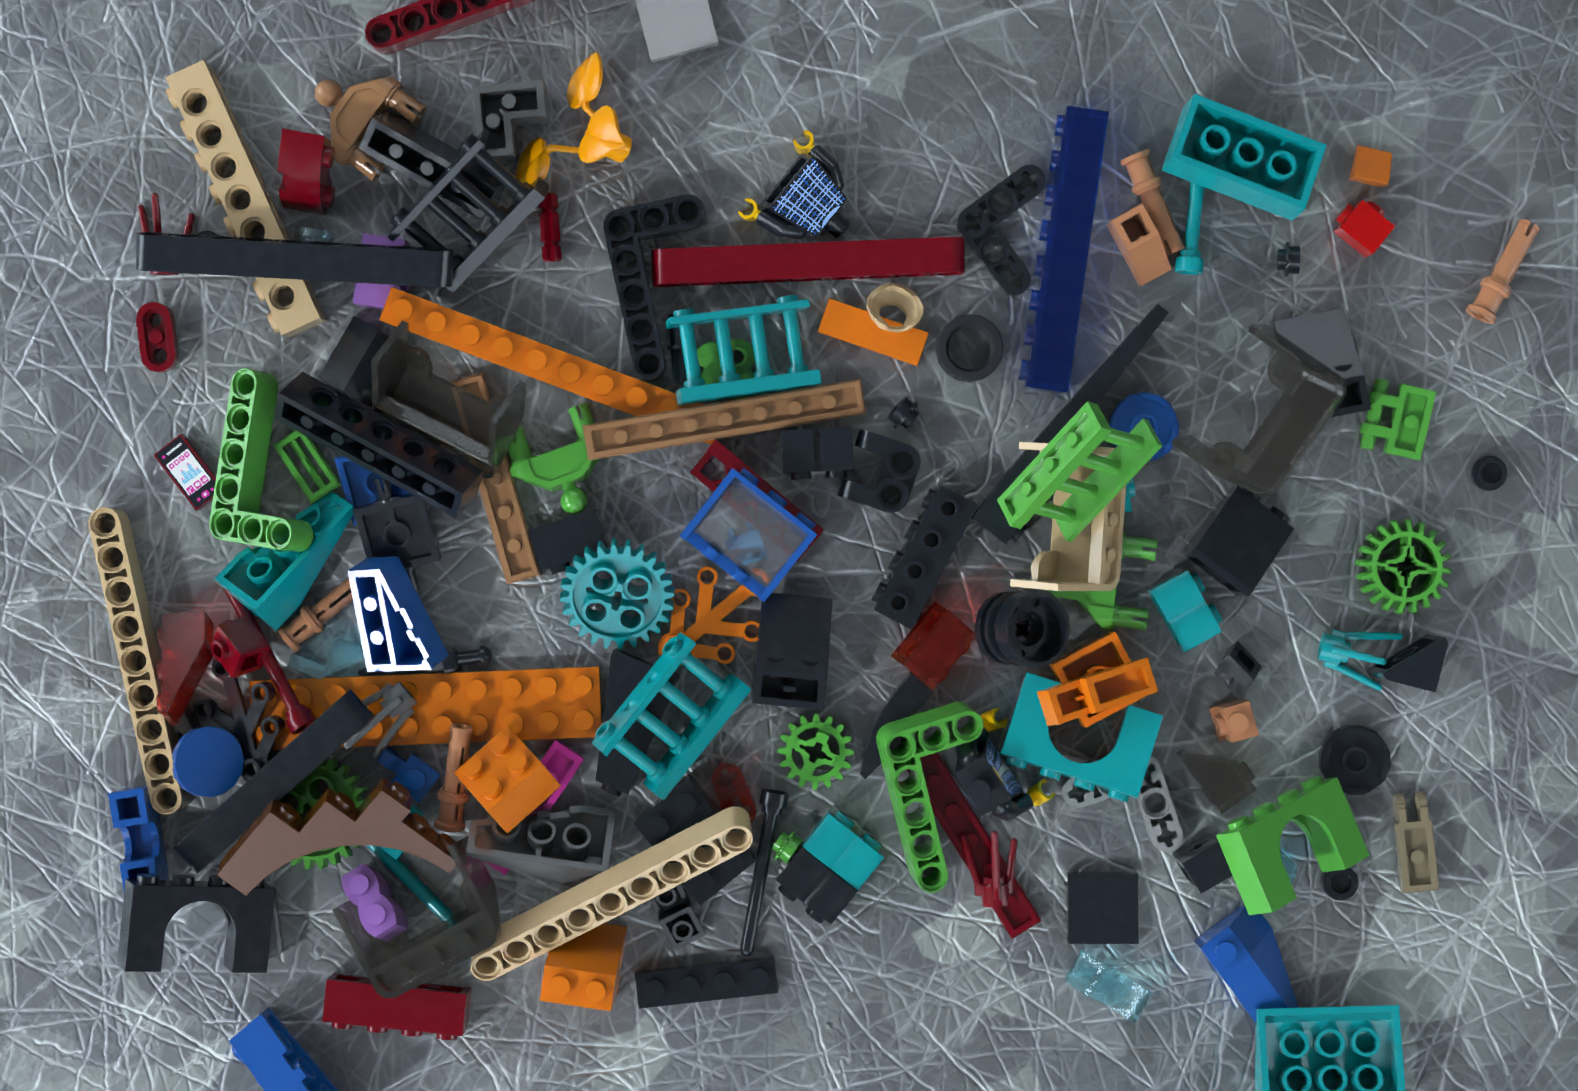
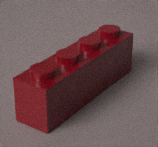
M333 973L326 979L322 1022H331L332 1027L337 1029H352L353 1025L367 1026L366 1030L373 1033H386L388 1029L402 1030L401 1034L405 1036L419 1037L423 1035V1032L436 1033V1038L441 1040H457V1037L463 1036L468 1028L472 988Z

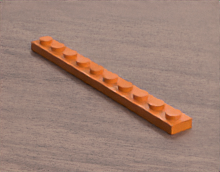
M393 287L390 289L379 319L384 323L633 416L705 405L694 403L678 406L676 394ZM713 439V440H707V441H702V442H705V443H708V444L711 445V444L714 442L715 439Z

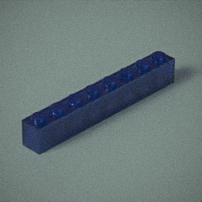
M1066 106L1063 115L1057 114L1054 136H1060L1058 150L1052 149L1049 161V171H1055L1053 185H1046L1044 206H1049L1048 220H1041L1038 240L1044 241L1043 254L1036 255L1033 275L1039 276L1037 290L1031 289L1028 310L1034 311L1032 325L1026 324L1023 345L1029 346L1027 360L1021 359L1018 380L1024 381L1023 389L1062 395L1067 394L1069 390L1109 116L1108 111Z

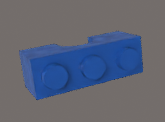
M147 785L119 789L108 793L113 828L121 830L125 844V858L119 864L123 890L125 891L126 879H137V874L159 875V880H170L159 813L151 805Z

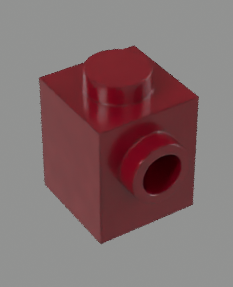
M245 616L235 620H226L219 624L210 650L214 658L223 665L229 675L235 678L262 669L271 645L251 619Z

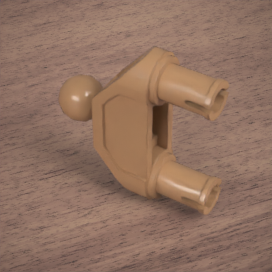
M393 77L352 85L344 95H342L341 86L332 79L322 80L315 88V98L320 105L325 107L335 106L329 115L332 147L335 148V160L341 165L348 166L350 164L372 182H375L380 175L369 168V165L383 173L386 164L374 160L370 155L358 149L371 119L391 107L415 125L421 118L412 112L410 108H413L423 116L427 106L403 91L401 82Z

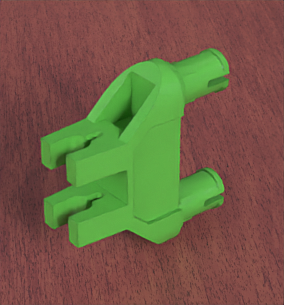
M1123 532L1121 560L1123 557L1154 561L1156 552L1142 550V547L1157 548V539L1126 536V532ZM1116 588L1112 591L1049 590V594H1052L1054 597L1077 600L1103 631L1113 630L1114 626L1141 631L1146 630L1147 622L1133 620V617L1148 618V609L1117 606V602H1115Z

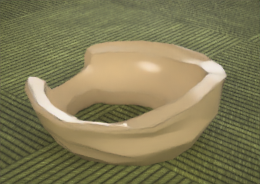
M890 282L880 285L871 292L867 299L868 315L880 329L885 331L903 332L910 330L923 317L924 306L920 298L913 290L901 284ZM889 305L900 308L906 316L904 325L899 327L888 326L880 316V309Z

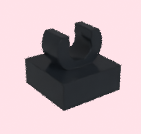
M1237 641L1227 649L1214 674L1219 676L1222 672L1228 671L1233 676L1227 685L1230 690L1236 688L1239 684L1246 688L1255 680L1262 666Z

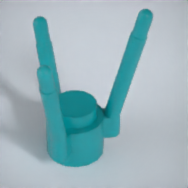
M1332 629L1331 634H1322L1317 652V660L1324 661L1323 667L1335 669L1379 691L1382 689L1381 684L1340 662L1347 663L1350 657L1385 665L1387 660L1382 657L1351 650V642L1345 640L1403 639V634L1390 632H1344Z

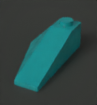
M331 491L296 515L295 519L308 522L313 530V540L308 549L303 552L258 546L252 550L250 547H247L234 557L216 576L215 580L250 610L253 615L277 631L301 605L354 514V506Z

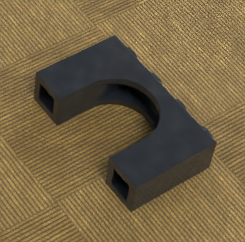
M147 873L137 874V879H126L117 965L126 972H161L165 931L169 921L182 907L194 902L208 901L220 906L227 922L223 966L232 973H267L275 888L265 883L264 878L247 895H244L217 875L209 876L208 881H195V876L182 874L173 875V880H159V875Z

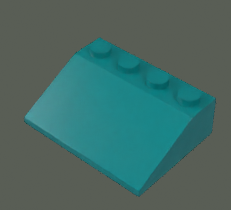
M1399 1005L1256 1009L1255 1091H1406Z

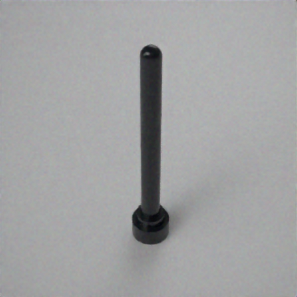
M761 790L759 804L762 805L761 811L764 812V818L740 944V953L743 956H750L754 951L778 815H782L783 809H786L789 794L779 790Z

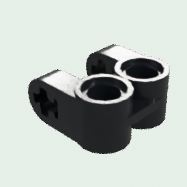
M860 429L854 446L885 457L876 487L872 489L843 479L837 496L883 512H898L909 501L921 464L920 455L914 447ZM905 452L910 455L912 467L909 471L899 472L894 468L893 457L897 453ZM889 485L897 487L901 492V499L894 506L885 504L881 498L883 488Z

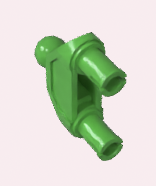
M589 403L579 404L583 419H581L576 406L568 410L578 436L576 442L542 455H532L523 427L513 429L517 443L510 430L502 434L512 460L509 468L511 476L551 492L563 490L560 499L561 507L565 512L572 515L583 512L588 504L587 494L581 488H577L576 484L587 481L599 459L588 460L582 425L595 423Z

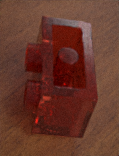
M934 601L892 653L891 657L918 680L934 690L947 677L949 670L959 657L969 650L971 642L976 638V635L952 612Z

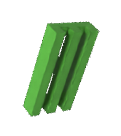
M295 430L273 445L312 504L342 485L340 479L311 438ZM298 437H301L329 479V484L326 485L296 439ZM290 444L320 490L314 492L285 449L286 445Z

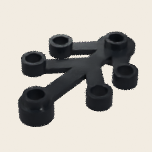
M214 659L212 672L223 681L233 716L219 708L217 703L211 698L197 701L193 708L194 715L201 721L212 720L240 739L244 757L241 775L247 782L256 774L253 764L258 772L272 760L270 754L278 736L282 735L285 731V722L278 715L264 718L260 725L263 737L257 746L254 734L268 703L275 697V688L267 681L254 684L250 691L253 701L247 712L237 679L240 676L232 678L225 671L223 665ZM261 687L265 690V698L260 693ZM204 704L208 708V715L204 712ZM271 721L275 724V732L270 727Z

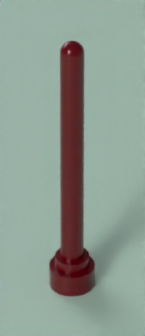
M224 588L238 618L248 616L264 636L252 612ZM270 647L263 665L288 710L286 712L288 718L286 724L293 735L302 733L317 718L311 708H307L305 704H300Z

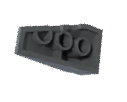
M578 805L571 806L566 811L549 813V810L537 811L536 815L525 817L509 833H506L493 818L473 820L470 825L466 856L561 885L574 887L609 869L616 810Z

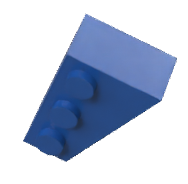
M398 556L366 558L348 570L367 672L431 670L449 655Z

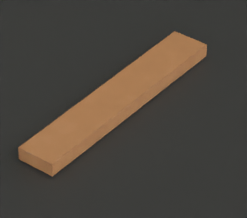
M479 373L449 382L472 464L484 470L479 489L506 584L542 575L528 531L529 528L515 479L511 476L509 470L510 462L485 374Z

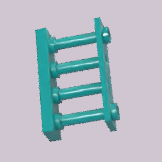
M788 295L777 298L778 303L698 314H695L694 308L674 311V317H669L665 324L666 329L679 327L687 377L684 387L676 391L678 406L803 389L821 384L820 370H809V365H805L797 312L804 311L810 306L809 299L799 300L798 295ZM783 314L791 364L787 374L775 375L774 369H770L763 316ZM749 318L756 372H753L754 378L740 380V374H736L728 321ZM714 323L722 376L719 377V383L705 384V379H701L693 325Z
M681 632L665 644L660 658L612 718L600 725L595 733V739L592 741V744L604 755L608 756L612 749L615 748L647 773V778L643 781V784L663 801L752 690L731 673L726 678L721 679L690 653L697 643ZM680 664L713 690V695L704 706L699 707L668 681ZM658 692L691 717L690 724L682 733L676 734L645 709ZM636 720L669 745V750L660 761L654 762L623 737Z

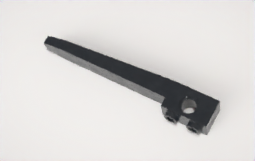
M1159 304L1155 305L1033 442L1049 443L1087 401L1098 404L1169 312ZM1025 450L971 517L975 523L1002 544H1007L1009 540L1015 543L1028 526L1024 525L1021 529L1010 527L997 499L1038 456L1039 450Z

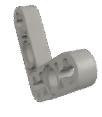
M1151 755L1149 764L1153 765V769L1148 771V775L1152 783L1159 780L1160 785L1147 787L1139 793L1136 799L1152 844L1162 852H1173L1182 844L1183 832L1158 760ZM1069 777L1065 779L1061 786V796L1071 807L1082 808L1110 799L1107 796L1109 790L1096 786L1100 792L1099 795L1094 796V792L1087 790L1082 793L1083 799L1077 801L1074 796H1068V792L1073 790L1072 784L1075 779ZM1145 779L1143 780L1142 786H1147ZM1152 793L1162 794L1165 800L1164 807L1158 812H1150L1145 805L1146 798ZM1170 813L1171 819H1164V822L1169 831H1175V835L1170 837L1171 843L1166 845L1164 841L1157 840V836L1162 834L1160 824L1155 822L1151 825L1150 820L1161 819Z

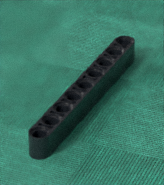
M139 232L136 233V270L451 287L453 286V250L429 247Z

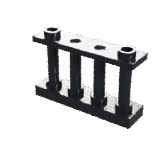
M485 128L477 137L471 133L458 148L461 154L408 210L405 207H401L389 222L393 227L387 238L392 242L405 231L423 247L447 249L414 221L427 206L468 242L466 246L469 249L462 256L458 253L453 254V286L446 287L451 293H454L545 199L549 189V185L540 177L531 185L528 182L522 183L482 148L490 134ZM472 158L514 194L512 198L515 201L508 209L504 206L499 207L459 172ZM449 182L491 218L489 222L492 225L485 233L481 230L476 231L437 197Z

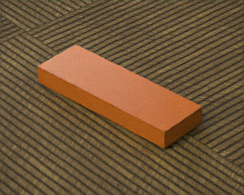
M830 298L818 329V333L916 367L929 334L914 327L903 332L885 331L874 323L868 315V311ZM881 316L888 326L899 327L904 325Z

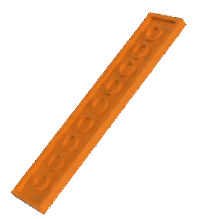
M600 666L288 679L300 704H305L307 708H311L316 718L320 717L350 689L363 700L380 691L388 683L392 686L398 682L402 683L418 703L412 707L415 712L405 720L387 746L449 743L450 725L452 723H465L473 726L471 742H489L506 726L520 740L595 737L597 729L603 723ZM272 680L249 681L250 706L253 701L250 691L254 684L267 681L275 688V697L268 703L254 734L257 746L263 737L260 728L262 720L278 715L285 722V731L282 735L278 736L273 750H283L299 734L293 735L286 724L288 719L286 712L288 710ZM261 687L260 693L265 698V690ZM384 698L367 706L374 715H377L383 709L380 702ZM390 715L385 717L352 747L378 746L399 715L394 719ZM271 721L270 727L275 732V724Z

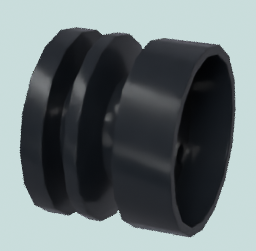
M1042 591L995 593L984 601L975 621L976 641L982 653L991 661L1002 665L1041 666L1050 664L1060 657L1067 646L1070 634L1069 616L1063 604L1052 594Z

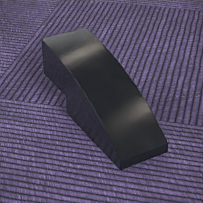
M911 673L894 689L870 731L860 766V774L864 779L881 764L876 743L878 730L889 722L909 717L931 695ZM902 736L896 737L891 741L890 749L897 748L901 744Z

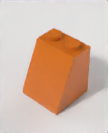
M603 923L550 950L544 966L539 1001L611 1011L618 995L628 926Z

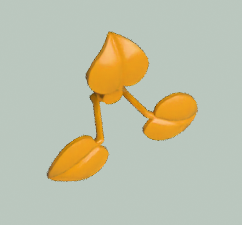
M595 51L594 54H591L579 65L572 75L567 88L568 105L573 109H578L582 106V109L591 117L588 129L585 131L579 147L555 144L546 146L545 139L541 137L534 139L525 147L517 163L515 177L522 183L528 182L531 185L538 177L544 180L550 166L549 154L555 151L579 154L580 160L585 163H592L604 157L621 163L629 155L632 140L629 136L620 132L618 117L614 108L605 105L595 112L590 107V101L596 98L602 84L603 68L600 53Z

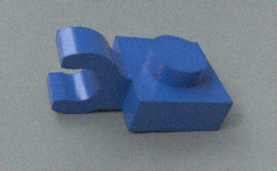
M389 746L377 758L378 762L397 773L391 782L396 781L405 786L410 792V796L418 803L442 774L417 754L413 753L406 760Z

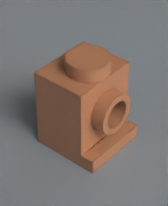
M1241 698L1209 707L1218 742L1227 740L1233 743L1259 735L1250 701Z

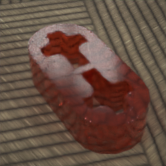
M721 763L713 771L712 784L722 809L735 807L733 798L738 796L743 806H750L751 810L748 811L752 823L756 817L757 808L743 771L735 763ZM723 769H727L729 773L737 774V778L733 780L736 790L733 793H730L726 783L720 784L718 782V779L722 777Z

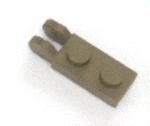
M1424 791L1415 792L1414 805L1418 819L1408 821L1406 801L1402 793L1393 794V812L1396 820L1394 822L1400 890L1402 893L1439 890L1432 820L1429 819L1427 798Z

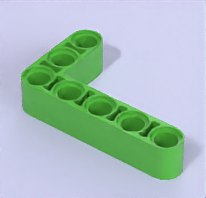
M248 368L239 369L233 375L230 385L209 520L211 534L219 540L275 550L303 552L309 548L313 540V530L308 522L259 513L278 394L277 379L268 372Z
M953 702L889 722L878 730L876 736V743L908 871L919 887L929 893L938 892L946 885L948 872L920 757L971 742L980 736L983 730V720L979 714L964 702ZM969 715L968 723L961 728H957L959 719ZM936 726L935 733L931 737L923 738L927 728ZM902 736L901 744L897 748L890 749L891 741L896 737ZM910 769L909 777L904 781H898L899 774L904 770ZM913 802H918L917 809L912 813L906 814L907 807ZM926 834L925 841L920 845L914 846L916 838ZM934 866V870L929 876L922 877L925 869Z

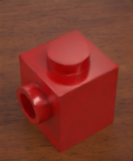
M1361 200L1354 204V206L1348 203L1335 218L1339 224L1333 232L1366 258L1375 253L1395 228V225L1383 217L1385 212L1380 206L1372 201L1366 203Z

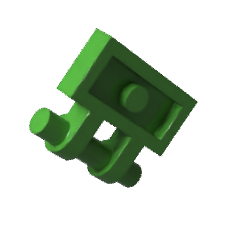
M1375 379L1373 392L1368 393L1371 410H1368L1366 422H1362L1359 433L1362 434L1360 448L1373 450L1376 437L1386 439L1383 453L1420 461L1436 391L1399 384L1395 397L1387 395L1389 381ZM1383 407L1393 408L1389 428L1379 426Z

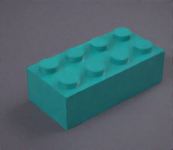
M1194 94L1182 109L1161 171L1292 221L1306 208L1327 145Z

